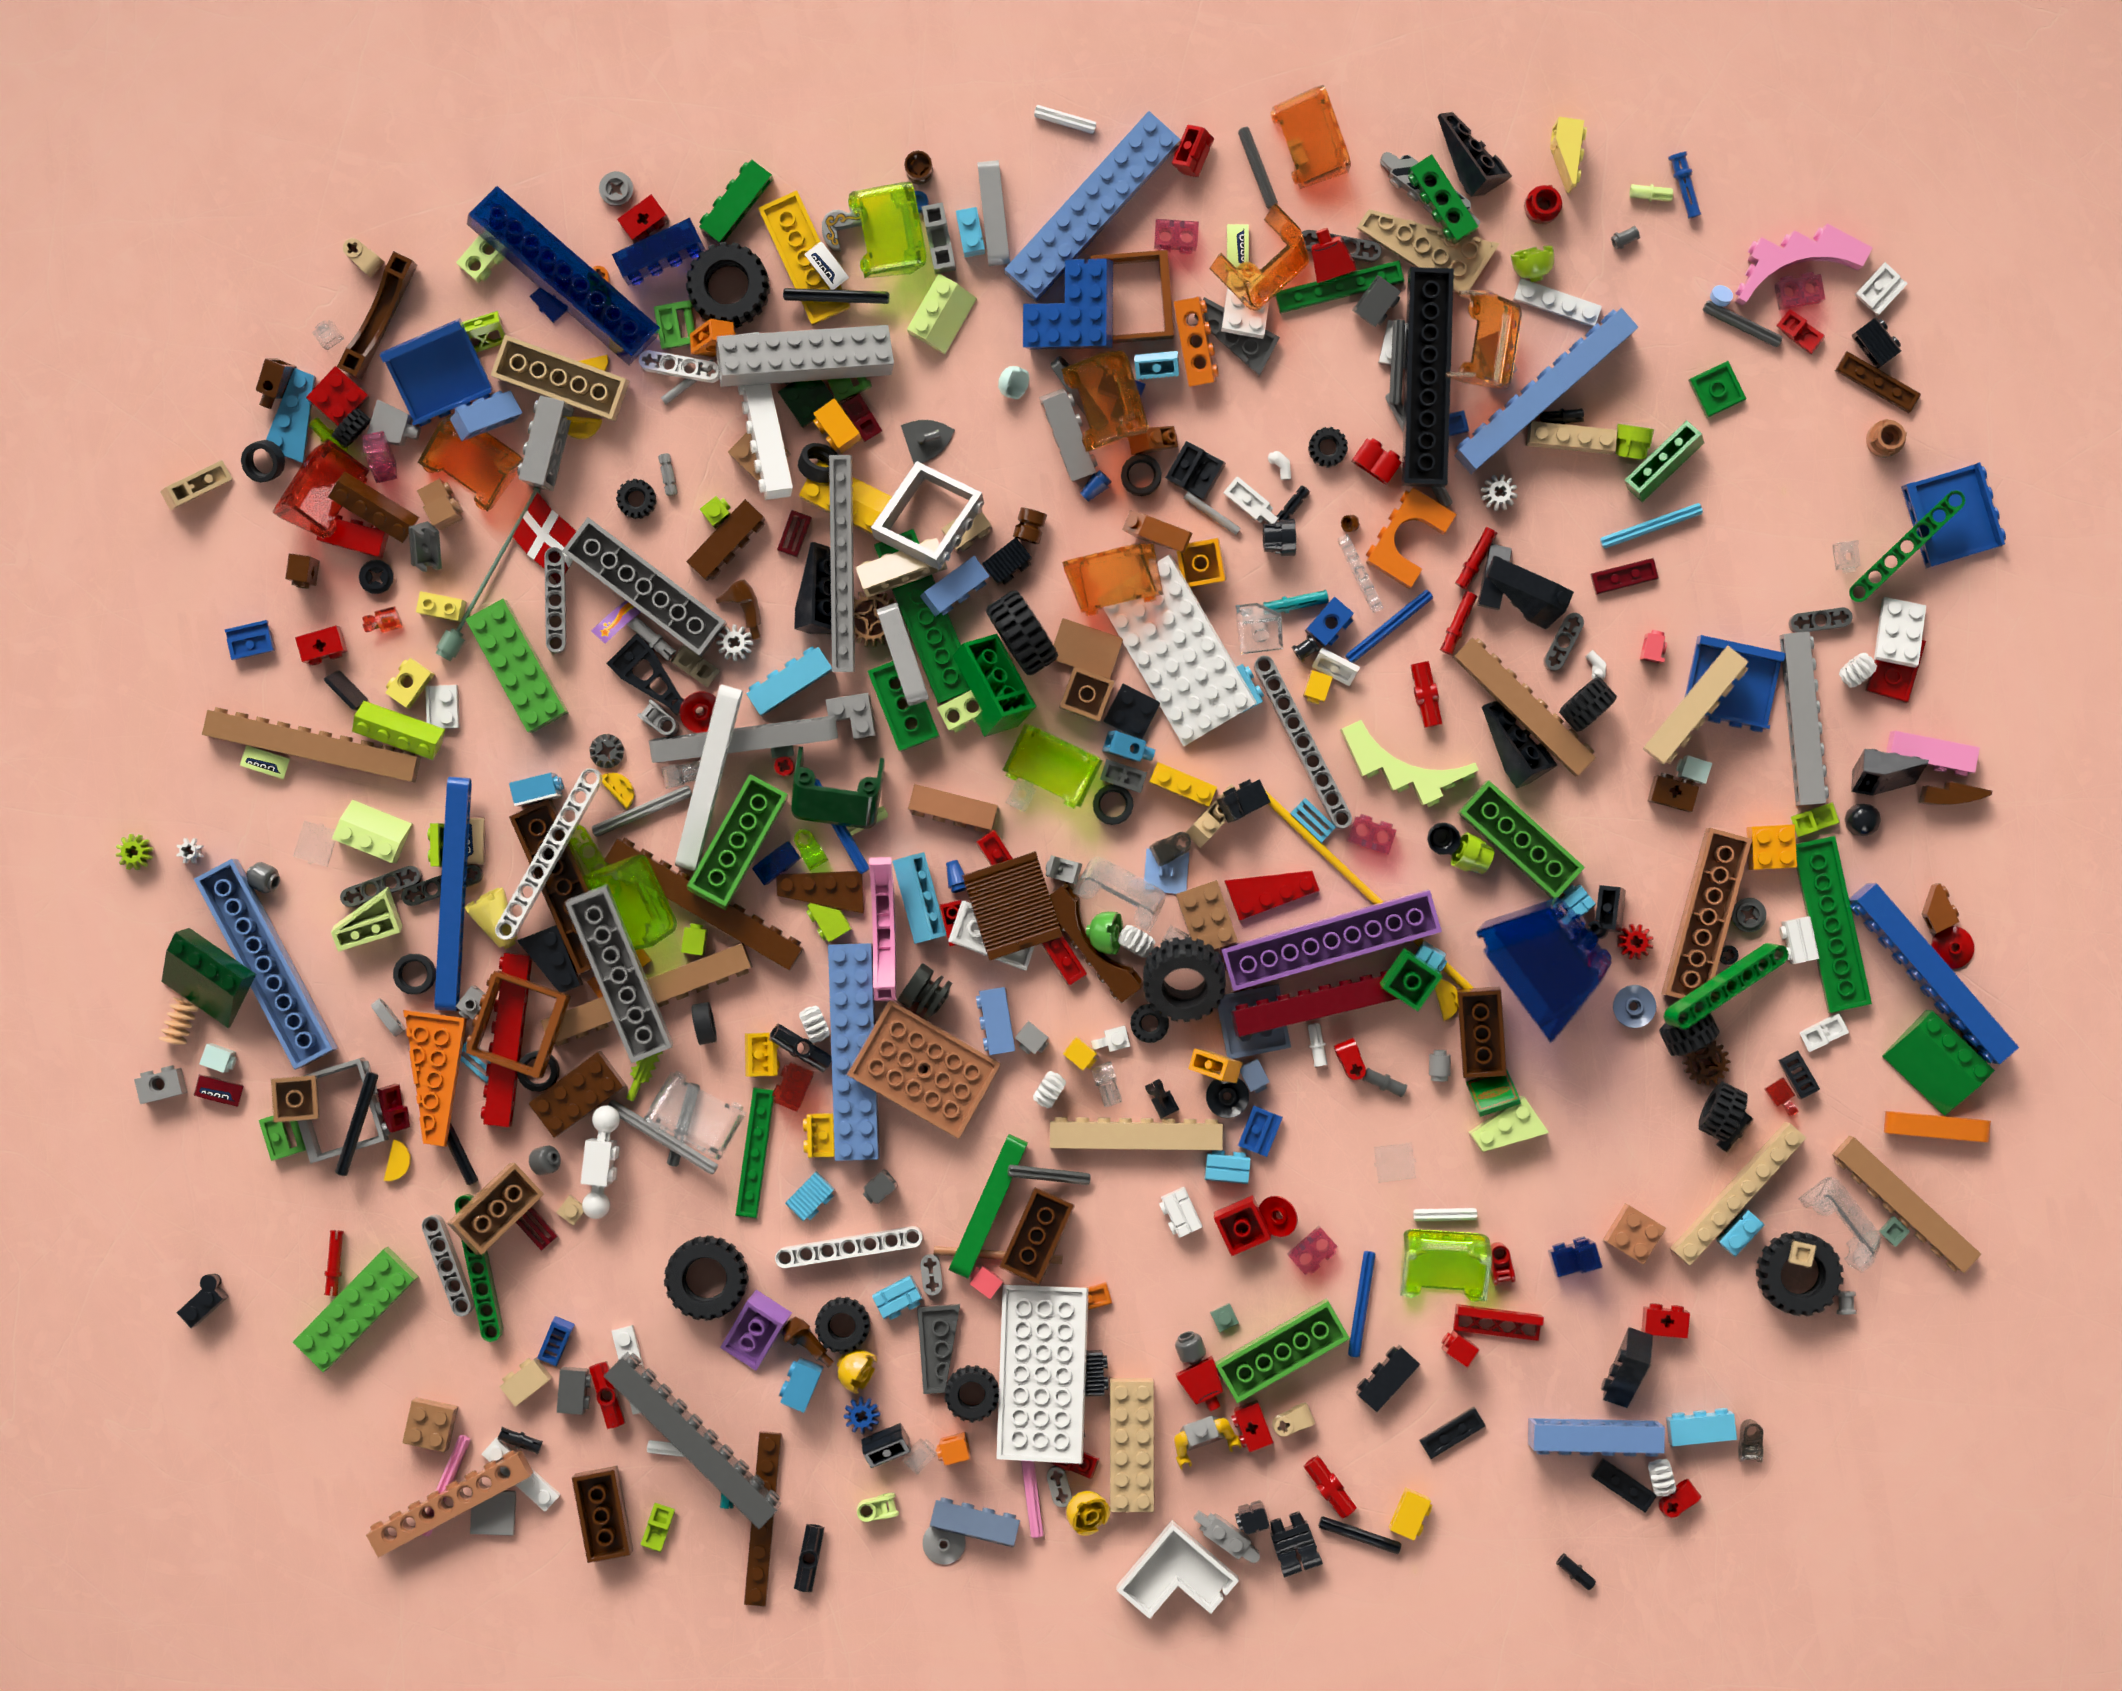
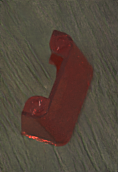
M327 439L315 447L307 456L272 513L321 538L327 536L330 538L337 529L335 518L343 507L328 498L334 485L344 472L366 483L368 480L366 475L370 470L330 439Z

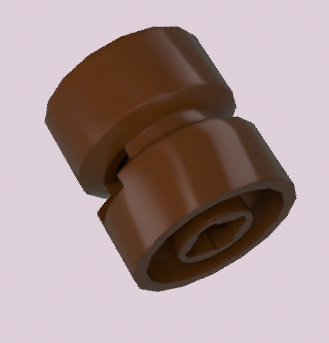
M919 150L908 154L904 163L908 179L914 184H925L933 175L931 158L927 153Z
M1021 507L1018 515L1020 524L1015 526L1013 537L1025 542L1039 544L1042 536L1040 528L1044 527L1047 514Z

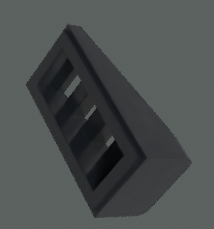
M1798 1050L1778 1060L1799 1099H1803L1820 1090ZM1797 1059L1798 1063L1790 1067L1787 1066V1063ZM1799 1067L1802 1068L1800 1072L1792 1075L1791 1071ZM1803 1075L1806 1076V1079L1798 1083L1795 1080ZM1807 1083L1811 1085L1810 1087L1804 1090H1801L1800 1088Z

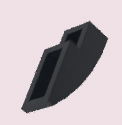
M1491 544L1481 581L1477 606L1494 610L1500 609L1503 593L1485 575L1493 556L1510 562L1512 548Z

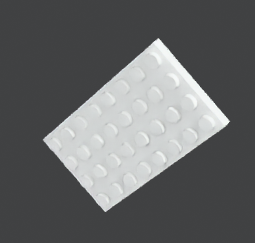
M1171 554L1097 598L1118 635L1123 639L1125 647L1156 700L1160 702V707L1183 746L1257 704Z
M1003 1285L997 1459L1083 1463L1089 1288Z

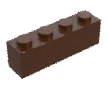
M344 472L337 480L328 496L334 502L401 543H404L409 536V527L415 525L420 518L347 472Z
M744 499L686 562L706 581L715 579L721 572L719 568L724 563H730L736 556L734 552L739 547L742 549L750 541L748 537L753 532L758 533L763 528L765 517Z

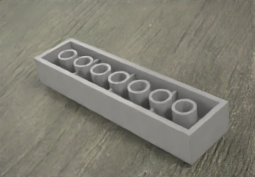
M888 325L717 336L715 347L721 387L886 376L892 374L894 366Z
M587 517L562 550L563 553L701 657L727 625L726 621L589 517Z
M609 885L601 886L567 900L565 904L631 1063L671 1048L673 1041Z

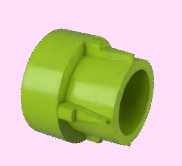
M1618 424L1615 454L1628 458L1647 459L1654 429Z
M1466 832L1461 836L1460 848L1451 856V865L1463 871L1470 870L1484 874L1492 863L1494 848L1487 845L1481 838Z

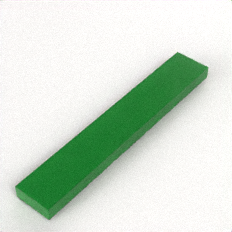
M1400 261L1347 273L1320 283L1315 281L1276 291L1275 297L1279 313L1366 292L1377 275L1381 276L1391 285L1403 283L1405 280Z
M753 1087L735 1216L757 1218L775 1090Z

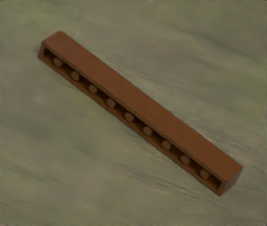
M625 837L623 840L616 839L604 860L605 862L785 969H792L804 949L800 946L801 942L792 936L789 939L781 935L782 930L773 925L770 928L763 924L764 920L755 914L752 917L745 914L746 909L736 903L733 906L729 904L725 911L687 890L691 876L681 870L676 873L671 870V864L662 859L660 862L652 858L654 854L643 848L641 851L634 848L635 843Z

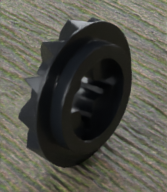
M371 560L362 566L359 572V582L367 592L381 594L389 590L393 583L394 573L387 563L381 560ZM370 571L377 574L382 572L380 579L383 583L381 584L378 581L372 582L374 577Z

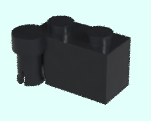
M1250 779L1238 784L1239 789L1236 790L1235 787L1223 792L1224 797L1217 800L1228 823L1236 821L1271 803L1260 779L1251 782Z
M1599 885L1595 918L1598 921H1592L1588 924L1590 927L1588 931L1594 938L1603 939L1607 936L1608 931L1621 933L1625 889Z
M207 1274L200 1279L201 1290L176 1312L190 1328L201 1323L229 1297L221 1287L217 1288L222 1281L220 1275Z

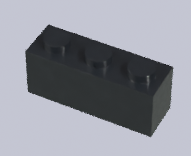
M1400 1345L1390 1348L1385 1355L1387 1358L1382 1364L1378 1362L1371 1370L1373 1374L1368 1379L1364 1378L1357 1385V1395L1376 1412L1382 1408L1420 1366V1363Z

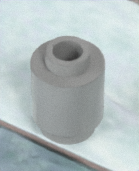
M1434 1050V1054H1429V1075L1431 1076V1081H1448V1076L1451 1074V1055L1447 1054V1050Z

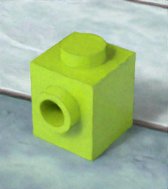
M715 496L702 506L700 511L716 529L730 515L728 510L731 507L724 498L719 500Z

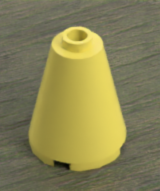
M501 887L481 895L476 904L474 901H471L464 908L499 948L504 947V949H507L516 944L515 940L518 936L516 935L512 939L504 940L499 938L495 932L496 925L508 905L505 891ZM506 923L502 927V933L508 936L511 934L512 928Z

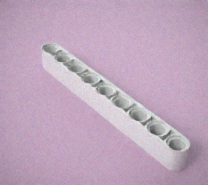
M722 684L719 688L675 860V866L695 872L700 864L743 690Z
M588 768L581 773L496 925L495 932L499 938L504 940L512 939L519 932L602 783V774L598 770ZM591 772H594L597 776L594 784H589L586 781L587 775ZM580 791L586 794V800L583 803L576 801V794ZM569 810L575 812L576 817L572 822H568L565 819V815ZM558 829H562L565 833L562 841L555 839V832ZM548 848L554 851V857L551 860H547L544 857V852ZM537 867H541L544 871L543 877L540 879L534 877L533 872ZM526 886H530L533 889V894L530 898H526L523 895V889ZM515 905H520L522 908V914L519 917L514 916L512 913ZM506 923L512 928V932L508 936L502 933V927Z

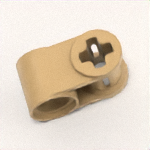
M350 238L343 244L344 253L370 278L385 263L377 254L355 238ZM354 246L358 249V252H352L350 248Z
M1306 1402L1275 1416L1272 1420L1274 1431L1283 1437L1315 1424V1420ZM1280 1421H1284V1423H1287L1285 1425L1286 1429L1282 1430L1279 1427Z

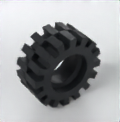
M356 408L342 420L332 433V437L346 448L362 434L371 419L359 408Z
M1323 427L1317 430L1310 439L1309 455L1319 466H1336L1344 459L1347 453L1348 442L1345 439V435L1340 433L1339 429H1333L1334 427ZM1331 439L1335 442V453L1325 455L1321 452L1320 443L1323 440Z
M627 480L625 484H621L620 490H617V505L626 516L633 519H642L644 516L650 515L649 513L655 509L654 505L657 502L654 489L644 480ZM633 491H640L644 494V502L639 507H633L628 502V497Z
M1151 1004L1142 1005L1131 1016V1030L1139 1040L1146 1043H1154L1161 1040L1167 1034L1169 1018L1168 1016L1167 1018L1162 1017L1159 1010L1157 1012L1151 1008ZM1147 1015H1153L1158 1020V1027L1152 1032L1145 1031L1141 1026L1142 1019Z

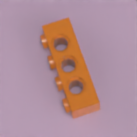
M1201 296L1173 301L1189 387L1216 382L1219 372L1217 364L1213 365L1212 356H1215V349L1213 343H1209L1208 335L1211 334V327L1209 321H1205L1204 313H1207L1206 301L1202 300ZM1191 314L1198 316L1199 321L1196 326H1191L1188 323V317ZM1195 335H1199L1202 338V345L1198 348L1192 344V338ZM1199 356L1204 357L1206 360V366L1203 369L1196 366V359Z

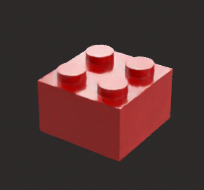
M334 366L306 398L338 426L349 413L356 408H360L369 396L339 368Z
M1253 1195L1214 1212L1213 1218L1231 1257L1271 1240V1232Z

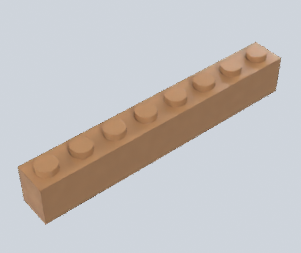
M1472 637L1452 658L1575 777L1579 776L1596 758L1593 755L1595 751L1587 743L1583 745L1578 740L1579 735L1573 729L1565 728L1562 725L1564 721L1556 713L1552 715L1547 710L1548 705L1539 698L1537 700L1531 694L1533 691L1525 683L1521 685L1516 680L1517 675L1509 668L1506 670L1501 665L1502 661L1494 653L1490 655L1485 650L1487 646L1479 638L1475 640Z
M1848 1136L1832 1154L1836 1158L1834 1162L1843 1170L1847 1168L1852 1173L1850 1177L1859 1185L1861 1183L1868 1187L1866 1191L1874 1199L1879 1197L1884 1202L1882 1206L1891 1214L1895 1212L1900 1217L1898 1220L1906 1228L1911 1227L1915 1230L1914 1236L1922 1243L1927 1241L1932 1246L1930 1250L1939 1258L1943 1256L1947 1260L1946 1265L1951 1270L1965 1273L1981 1256V1253L1855 1137Z

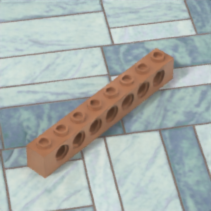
M511 1450L502 1456L503 1460L497 1463L493 1460L483 1466L484 1470L478 1473L474 1470L464 1476L465 1480L459 1483L455 1480L446 1485V1490L439 1493L437 1490L426 1496L428 1500L422 1503L418 1500L408 1506L409 1510L403 1513L400 1510L389 1516L390 1520L385 1523L378 1521L371 1525V1530L366 1534V1537L377 1557L385 1555L529 1478L533 1474V1470L522 1450L516 1453L514 1450ZM501 1467H507L510 1470V1476L503 1475ZM482 1477L489 1478L491 1486L484 1485ZM463 1488H470L472 1496L465 1495ZM444 1498H451L454 1503L453 1506L446 1505ZM425 1508H432L435 1515H427ZM408 1517L413 1518L416 1525H408L406 1519ZM388 1528H394L397 1536H391L388 1533Z

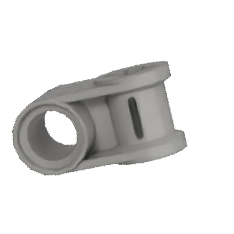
M652 699L649 700V704L644 711L637 715L645 723L665 736H674L679 730L678 722ZM666 721H671L673 724L672 729L665 732L663 724Z

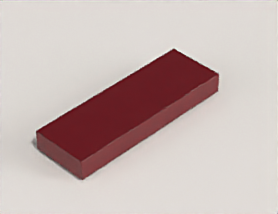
M1654 558L1590 574L1595 595L1659 579Z

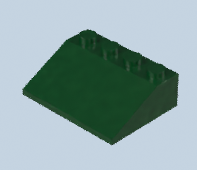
M191 928L175 932L166 950L161 982L221 1024L230 1028L256 974Z

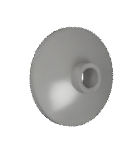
M929 1527L923 1536L924 1552L930 1560L937 1564L953 1563L964 1552L966 1544L964 1535ZM946 1541L948 1543V1546L946 1548H942L940 1546V1542Z

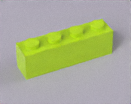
M363 701L354 715L352 732L431 760L434 759L442 746L445 731L444 728L367 701Z

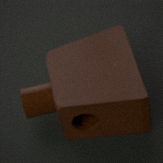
M265 358L256 386V391L263 394L259 405L272 409L275 399L283 398L292 372L297 366L277 358Z

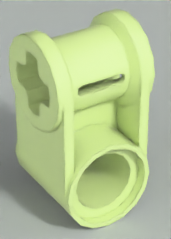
M886 1493L860 1501L857 1506L858 1518L861 1521L869 1522L898 1516L899 1511L896 1510L894 1501L895 1493ZM868 1505L873 1511L870 1515H863L860 1511L861 1508Z

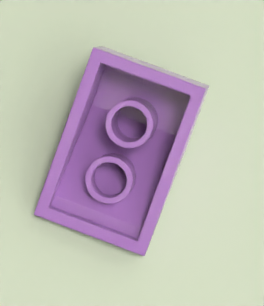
M755 1290L747 1300L720 1348L756 1371L781 1333L792 1312L758 1290Z

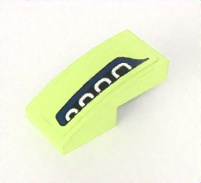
M1227 224V270H1248L1249 224Z
M246 745L240 766L284 779L290 759Z

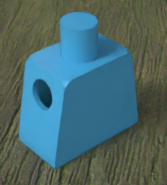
M1108 731L1102 749L1103 752L1135 762H1140L1141 759L1152 761L1155 754V749L1147 747L1145 740L1118 731ZM1131 745L1134 746V751H1133V752L1130 751V746H1131Z

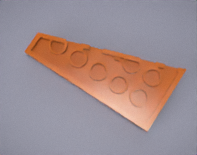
M403 1010L407 1025L406 1033L409 1038L414 1084H416L417 1104H419V1120L423 1144L446 1147L467 1019Z

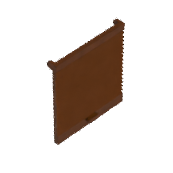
M1036 851L961 875L989 961L1062 937Z

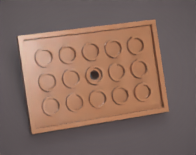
M888 1000L849 1069L847 1076L959 1139L1001 1063L892 1000ZM922 1065L924 1067L923 1073L920 1072V1067Z

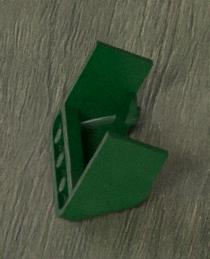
M799 746L791 802L793 816L799 820L862 829L873 827L877 821L885 772L884 758H880L877 778L865 777L859 782L857 791L815 786V774L811 769L803 768L804 751L803 747Z

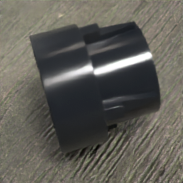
M1280 519V522L1274 524H1263L1264 552H1275V554H1281V556L1296 555L1295 519Z

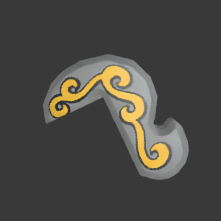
M853 203L849 205L850 213L839 209L832 210L825 215L822 221V234L829 248L841 252L837 234L838 230L866 224L868 212L864 205Z

